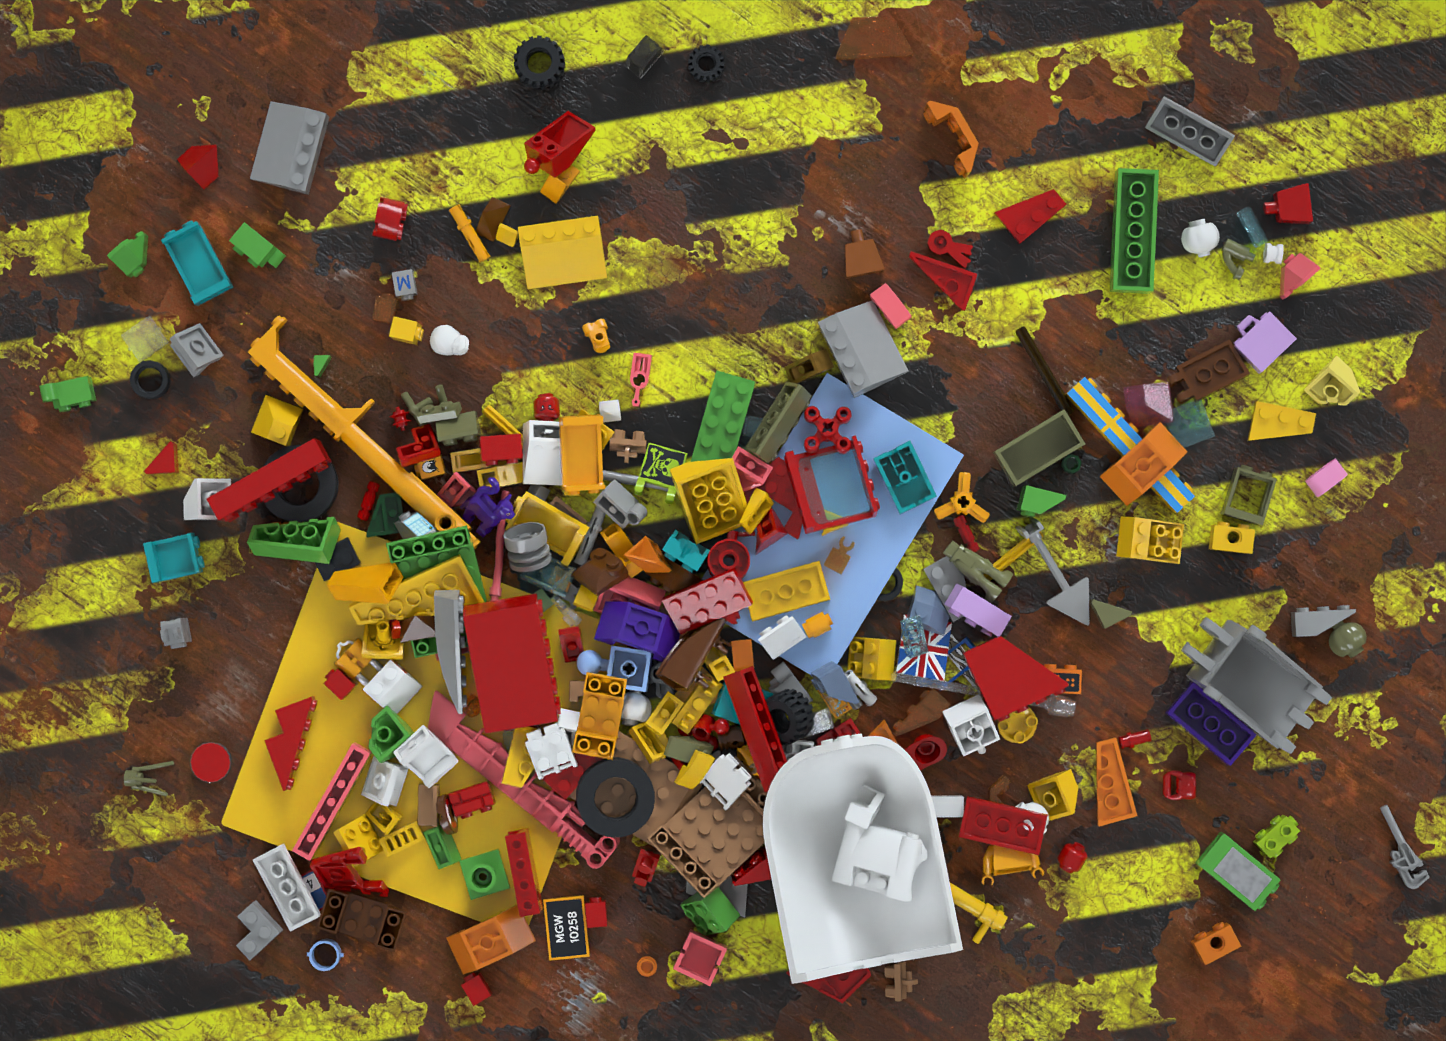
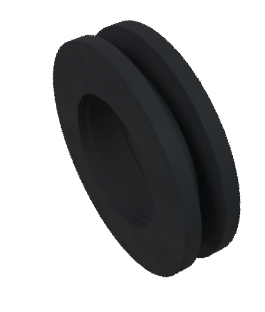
M301 445L287 446L276 451L268 458L264 466ZM331 462L328 464L329 467L319 473L316 472L319 479V488L315 497L309 502L300 505L291 504L284 499L280 492L274 494L275 498L266 502L265 505L277 517L287 521L309 522V519L321 517L331 508L338 493V475L334 465Z
M613 757V760L602 759L594 763L583 773L576 790V803L583 821L593 831L607 837H624L641 829L649 820L654 809L655 792L650 778L638 764L625 758ZM613 777L624 778L631 782L636 792L635 804L631 811L624 816L616 818L608 817L601 813L596 807L594 800L599 785L606 779Z

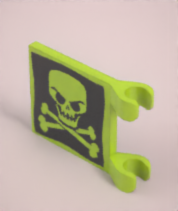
M649 443L635 485L634 494L641 496L646 482L667 488L668 492L665 502L673 504L676 489L669 469L684 464L688 453Z

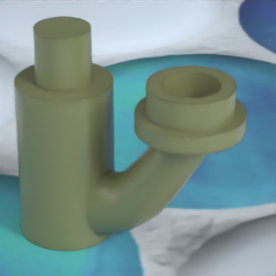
M1227 238L1221 250L1223 260L1233 274L1232 279L1240 280L1244 269L1240 265L1236 267L1231 256L1242 261L1247 259L1253 262L1256 255L1249 252L1250 248Z

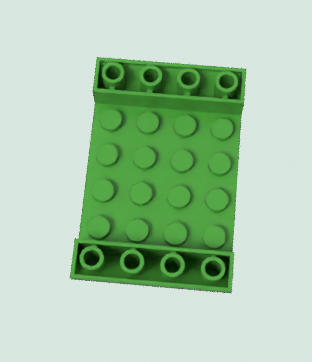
M467 525L386 543L390 562L396 563L404 577L402 580L460 554L484 602H487L472 538ZM464 625V633H461V636H465V647H468L467 635ZM436 637L411 641L415 658L438 653Z

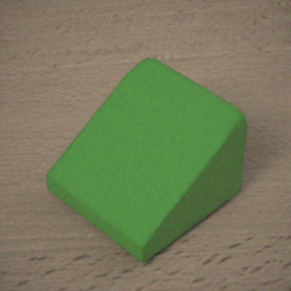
M314 355V375L316 377L322 376L332 356Z

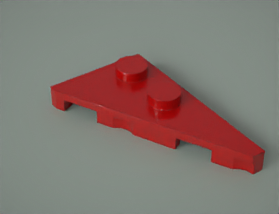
M910 251L909 258L962 311H965L977 274Z

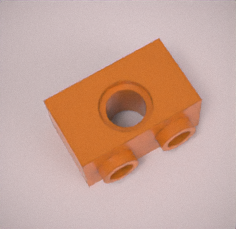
M1227 922L1215 924L1212 926L1213 930L1207 933L1203 931L1194 936L1195 939L1191 941L1204 965L1242 947L1231 925ZM1219 937V945L1212 947L1210 944L1212 938Z

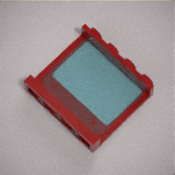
M856 435L851 438V450L847 454L838 453L835 445L821 448L813 454L804 452L794 455L793 451L785 452L784 461L805 534L877 516V512L880 509L878 498L873 496L874 484L872 479H868V463L862 458L863 446L861 441H857Z

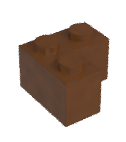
M667 557L665 558L672 569L669 573H646L651 576V582L658 586L663 584L661 588L671 594L673 591L677 592L703 581V579Z

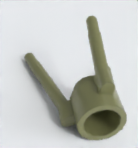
M174 762L132 767V770L125 771L124 785L131 786L132 789L168 796L167 792L141 786L143 782L156 783L157 780L144 778L143 773H140V771L174 765Z

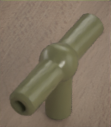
M408 392L402 393L401 397L408 407L409 414L414 417L419 427L427 425V423L419 424L417 416L424 406L433 404L431 398L427 397L415 405Z

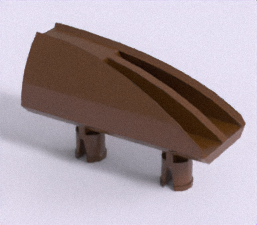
M717 619L688 631L668 653L655 673L657 677L675 690L688 691L693 681L703 689H707L709 685L705 681L712 682V678L699 670L712 647H715L722 654L728 652L725 647H731V643L719 636L726 623V619Z

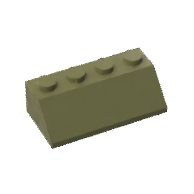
M786 382L744 450L767 464L774 461L778 455L777 450L787 441L789 431L798 424L799 415L808 408L811 398L809 392L800 384Z

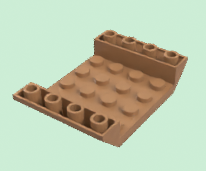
M735 756L734 758L739 763L736 768L743 767L751 775V771ZM751 775L752 777L749 780L751 785L727 810L723 808L724 805L715 796L712 797L710 795L711 792L708 788L704 787L664 826L661 825L647 838L703 898L716 890L765 844L763 811L768 792H764L761 781L755 775Z

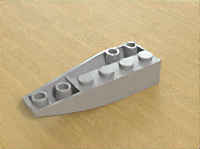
M435 590V637L439 662L458 714H463V707H467V695H463V688H466V675H462V668H466V657L462 656L461 648H465V636H461V633H464L463 616H460V613H463L464 596H460V590Z

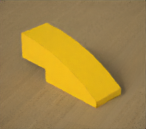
M480 448L450 453L453 473L508 465L506 461H498V465L486 466V462L481 463Z

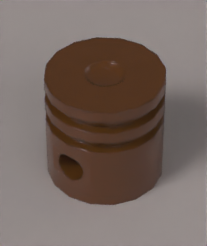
M739 724L730 725V729L726 734L721 735L717 733L721 752L723 749L727 751L728 748L732 750L745 746L741 725Z

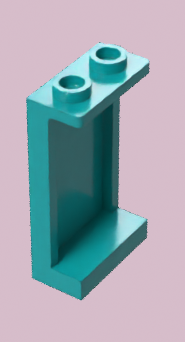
M188 221L182 225V229L169 231L164 235L165 238L161 239L162 244L165 245L187 286L195 305L199 306L233 288L200 223Z

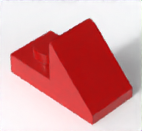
M579 626L558 629L565 663L577 661L579 654L584 651Z

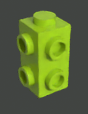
M1277 815L1270 821L1271 825L1266 830L1262 829L1255 835L1256 839L1253 843L1266 857L1270 859L1272 857L1276 858L1283 852L1282 848L1287 843L1291 844L1298 838L1297 834L1300 830L1297 826L1299 824L1291 816Z

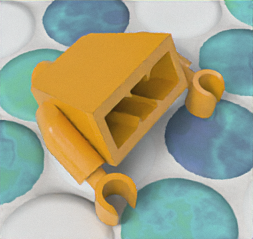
M990 844L983 857L984 874L981 879L984 885V879L987 877L991 878V885H993V876L1030 870L1031 875L1036 878L1035 871L1040 870V874L1043 876L1044 870L1039 866L1040 860L1038 855Z

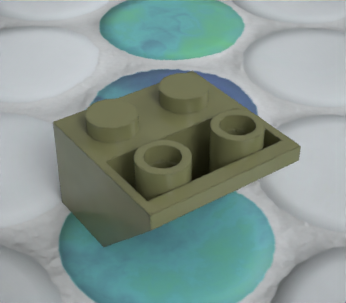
M476 411L461 413L457 418L436 421L438 442L446 446L456 445L458 440L466 442L478 440L477 436H482Z

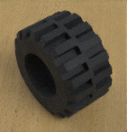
M537 35V38L532 36L529 37L528 41H522V45L517 47V53L514 54V68L521 82H524L527 87H533L535 90H538V88L546 90V87H553L554 83H558L560 77L564 75L565 58L561 48L555 41H551L549 37L542 38ZM536 53H545L551 58L550 68L543 73H534L528 68L529 58Z
M785 689L765 700L782 745L792 744L807 736L813 730L815 712H812L813 706L808 703L809 699L807 697H803V693H797L794 689Z

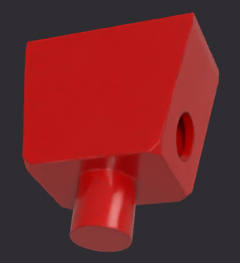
M1309 183L1278 191L1273 194V202H1265L1263 204L1264 214H1275L1276 222L1309 224L1313 222Z

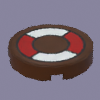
M448 794L438 796L436 802L438 815L441 814L443 818L440 820V824L447 835L456 834L458 831V818L455 817Z

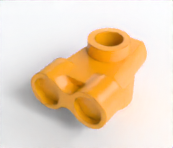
M599 319L594 323H586L582 326L584 334L590 338L595 352L604 353L610 349L606 332L608 326L605 319Z

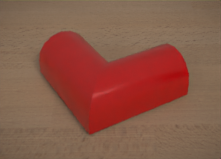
M431 424L411 429L415 442L396 448L402 468L437 458L441 455Z

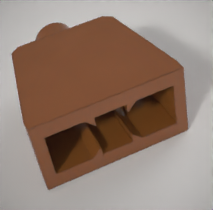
M862 229L851 231L852 243L845 244L844 246L845 278L883 272L884 265L874 240H864Z

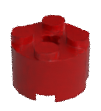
M380 197L375 217V229H373L372 236L397 241V239L401 240L404 224L401 223V220H406L408 204H405L403 201Z

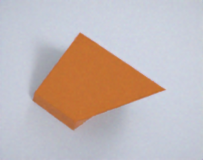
M647 536L642 538L624 554L626 558L646 573H669L672 570L658 544Z

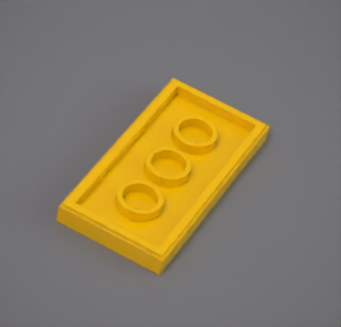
M820 561L743 582L753 600V604L748 607L752 622L830 600Z

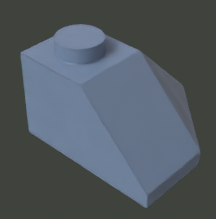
M916 585L905 624L944 636L949 614L936 591Z

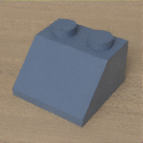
M831 661L811 672L813 676L811 682L821 694L824 693L829 697L853 704L859 703L841 666Z

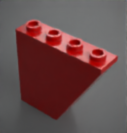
M997 636L962 653L992 719H998L999 722L1010 717L1009 714L1014 711L1021 713L1029 709L1028 705L1033 702L1036 705L1047 700L1046 696L1051 694L1057 696L1066 692L1065 688L1069 686L1065 680L1001 636Z

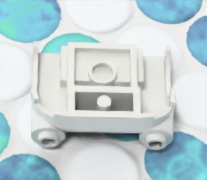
M847 821L832 881L886 895V897L900 901H911L913 876L918 865L922 861L927 860V850L922 843V839H919L918 834L904 833L871 824L868 829H864Z

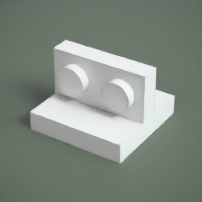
M373 756L361 795L384 806H397L409 768L388 761L380 763Z

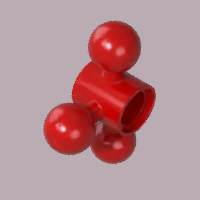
M703 714L688 734L679 728L678 732L681 736L693 735L699 741L710 743L714 746L712 751H715L719 746V741L715 736L711 735L712 731L721 735L726 734L730 729V724L724 718L715 721L710 715Z

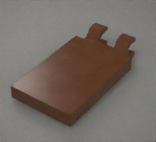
M1228 340L1176 366L1177 373L1167 377L1166 383L1169 388L1181 383L1185 391L1177 394L1176 400L1179 405H1182L1191 398L1196 403L1248 377L1250 373L1231 340Z

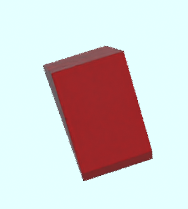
M170 441L143 472L149 475L179 473L177 444Z

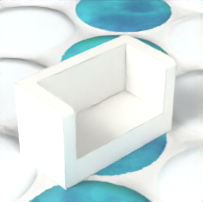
M863 785L856 802L850 804L845 820L868 829L880 811L886 794Z

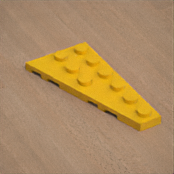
M459 554L402 580L388 604L355 602L349 605V609L357 624L363 625L385 620H403L413 616H435V590H460V596H464V606L483 603L484 600Z

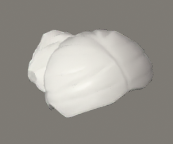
M440 325L431 333L430 345L436 353L441 355H463L469 350V339L464 335H460L457 330L449 325Z

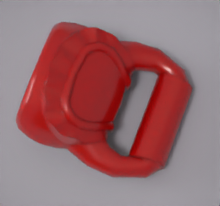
M1176 770L1166 772L1163 775V795L1170 800L1194 799L1196 797V774ZM1171 776L1176 777L1175 795H1171Z

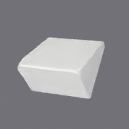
M619 400L599 402L603 423L621 421Z

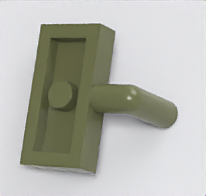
M443 385L435 386L440 405L434 406L430 404L424 406L417 416L419 424L457 418L462 410L460 402L453 403L452 401H447Z

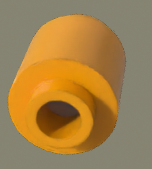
M822 611L806 619V622L802 624L808 638L813 636L816 638L832 630L830 625L833 622L829 614L824 615Z

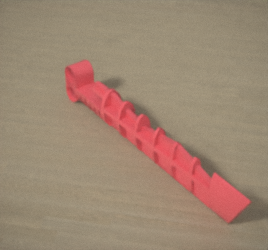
M435 691L428 729L449 749L552 833L555 831L558 834L557 837L561 836L564 838V842L570 843V847L576 848V852L580 851L582 853L581 856L586 859L587 864L591 868H600L618 847L620 837L602 836L599 841H596L579 827H583L585 822L578 808L574 806L575 802L567 799L564 800L561 796L555 794L553 789L549 791L535 784L533 781L537 777L536 773L531 779L528 778L522 788L501 784L508 757V752L502 746V743L482 735L484 728L477 732L461 724L466 714L464 712L463 714H458L455 705L441 693ZM605 838L612 839L614 846H608L605 843ZM593 854H599L601 861L594 860Z

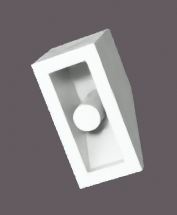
M561 708V714H559L557 723L560 729L564 727L573 750L580 712Z

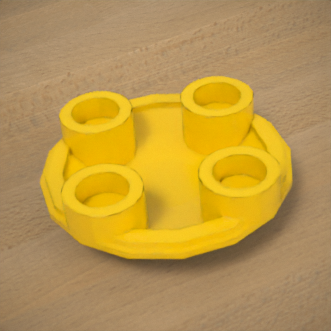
M1030 707L1021 713H1017V711L1010 713V717L1001 722L997 719L999 733L1005 740L1021 744L1034 735L1038 719Z

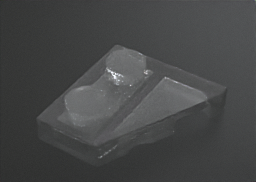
M556 593L552 596L550 600L565 615L562 619L567 624L577 627L584 621Z

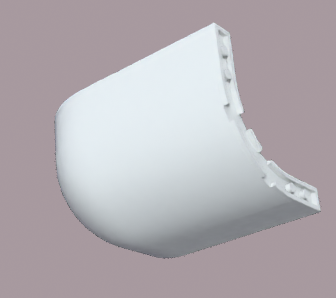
M861 733L851 736H840L834 740H823L821 745L805 749L790 758L778 771L768 790L763 811V835L792 984L887 963L963 950L933 800L927 783L911 756L890 739L880 736L863 737ZM863 785L886 794L880 811L871 825H878L904 833L918 834L919 839H922V843L927 850V860L922 861L918 865L913 876L911 901H900L886 897V895L832 881L847 824L845 817L850 804L858 799Z

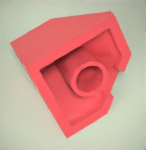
M1301 253L1295 256L1291 254L1283 261L1285 265L1281 268L1280 298L1282 300L1293 293L1294 289L1296 290L1299 286L1303 285L1321 268Z

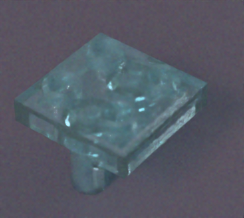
M1202 400L1196 403L1192 401L1162 412L1168 431L1183 447L1215 436Z

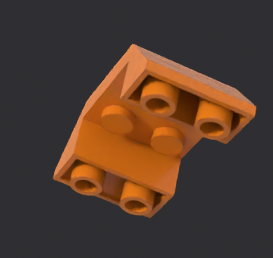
M934 101L927 102L924 108L925 112L923 113L926 121L936 126L948 119L949 122L947 124L952 133L956 132L959 137L957 140L962 150L966 149V151L957 155L954 161V168L959 176L962 175L964 179L967 178L972 170L979 143L958 108Z
M1159 422L1141 441L1116 463L1112 464L1100 477L1128 506L1164 476L1188 451Z
M518 905L508 908L498 915L466 930L463 929L446 937L463 974L483 968L536 941L525 916H519Z

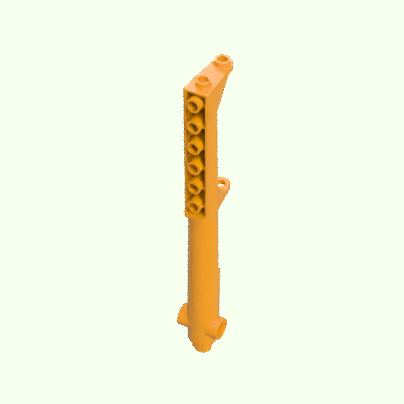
M280 315L277 316L271 323L273 326L261 338H256L250 345L252 347L248 351L252 356L250 360L257 367L262 365L266 369L264 373L272 381L276 378L281 383L279 387L287 395L291 392L296 397L294 401L301 408L306 406L310 410L308 414L316 422L320 419L325 424L323 428L331 436L334 433L336 434L333 437L336 441L342 440L402 499L431 523L437 532L467 525L475 550L481 542L470 532L473 528L414 473H409L402 468L398 462L356 425L373 406L375 401L370 399L361 408H342L279 351V330L287 322V319ZM446 520H451V526L448 529H444L443 523Z

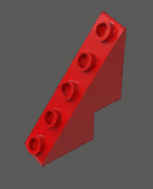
M314 696L275 710L283 734L264 740L283 791L292 790L295 779L292 778L294 770H298L300 759H298L299 751H303L306 740L303 739L304 734L311 727L312 720L309 717L311 712H315L318 702Z

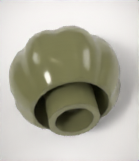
M1340 621L1332 626L1334 630L1329 636V646L1333 653L1340 657L1348 655L1351 659L1364 650L1362 645L1366 643L1367 636L1361 625L1355 622L1344 623Z

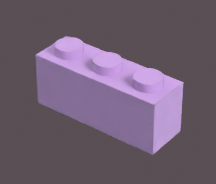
M959 584L955 585L944 604L950 608L948 612L958 618L960 615L964 616L966 623L973 627H976V625L982 627L981 632L989 637H992V635L1001 636L1012 617Z

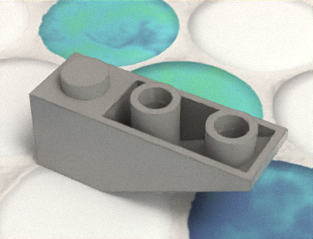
M1349 605L1337 606V610H1329V606L1317 607V611H1309V607L1297 608V612H1291L1292 637L1317 636L1354 614L1356 609H1349Z

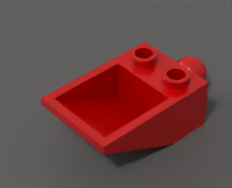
M567 111L524 143L527 160L524 163L525 171L529 174H535L541 169L556 178L572 165L596 131V128Z

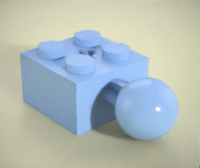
M611 646L609 660L602 659L596 651L586 650L579 654L576 665L583 675H586L587 672L597 674L599 671H606L607 676L627 679L626 689L647 692L653 653ZM629 663H632V667L635 670L628 675V671L624 670V668Z

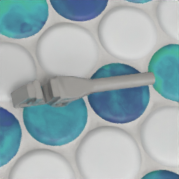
M1384 805L1380 809L1398 843V851L1392 850L1390 852L1392 860L1389 862L1393 867L1397 868L1404 884L1408 888L1416 889L1430 877L1426 870H1421L1417 874H1411V878L1408 870L1413 871L1416 867L1423 866L1422 860L1415 855L1406 843L1388 805Z

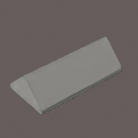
M1165 96L1159 101L1145 126L1151 132L1215 167L1235 137L1232 133Z

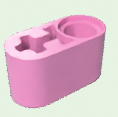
M1335 458L1307 478L1305 482L1316 497H1319L1348 474Z

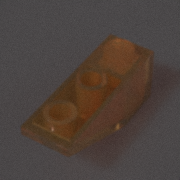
M926 688L920 694L919 698L921 700L917 705L912 704L906 710L907 716L903 721L899 719L893 725L892 729L894 731L892 734L897 737L938 720L943 714L942 711L948 709L951 704L933 688L930 690Z

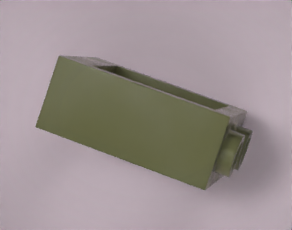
M1246 465L1236 467L1232 474L1221 514L1254 525L1263 526L1277 479L1272 478V474L1269 472L1260 471V474L1253 472V468ZM1240 475L1267 483L1257 515L1230 507Z

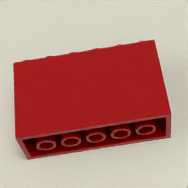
M537 593L464 606L463 619L485 734L557 722L558 714H561L560 697L555 696L558 695L556 677H552L554 675L553 658L548 657L551 656L549 638L545 639V636H547L546 619H541L544 616L542 599L538 600Z

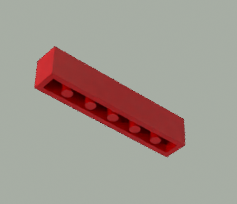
M751 666L723 676L762 787L764 792H768L773 779L787 762L754 667Z

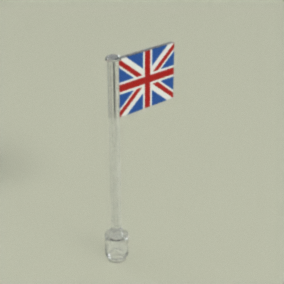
M904 614L896 671L892 673V682L907 683L975 696L979 694L982 697L978 687L944 681L952 622L947 623L945 634L942 636L905 624L907 614ZM1053 694L1045 702L1038 705L1035 702L1029 704L1045 708L1050 715L1067 718L1068 716H1074L1076 709L1075 700H1071L1070 697L1054 696Z

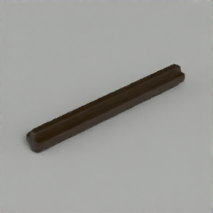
M1023 326L1015 331L1016 335L1060 410L1065 409L1068 415L1074 412L1072 405L1026 327Z

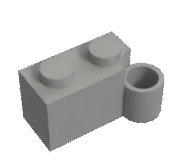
M615 479L593 502L622 529L629 523L631 525L639 524L647 515L646 507L640 504Z
M784 662L771 670L774 678L769 681L771 686L768 689L773 695L785 689H794L797 693H803V697L809 699L808 703L813 701Z

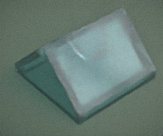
M552 558L547 566L535 571L523 572L519 575V578L565 598L573 581L571 573L576 568L572 566L567 567L560 561Z

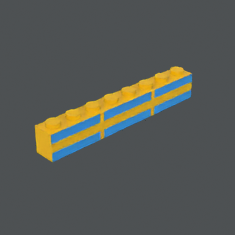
M1082 378L1065 394L1066 397L1123 457L1142 440L1137 434L1139 432L1138 429L1131 422L1128 424L1123 419L1125 415L1120 409H1114L1109 404L1111 400L1106 394H1100L1096 388L1098 386L1091 378ZM1171 468L1150 488L1173 513H1178L1195 496L1192 494L1194 491L1192 487L1186 482L1183 484L1178 478L1180 476L1174 468Z

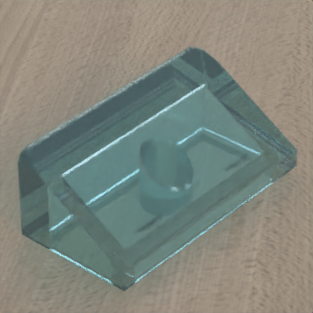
M1246 207L1237 212V216L1253 246L1258 248L1267 243L1268 239L1252 209Z

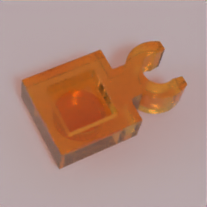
M844 536L839 541V550L833 547L824 563V566L841 575L851 558L846 553L852 550L855 542L852 541L849 547H845L843 545Z

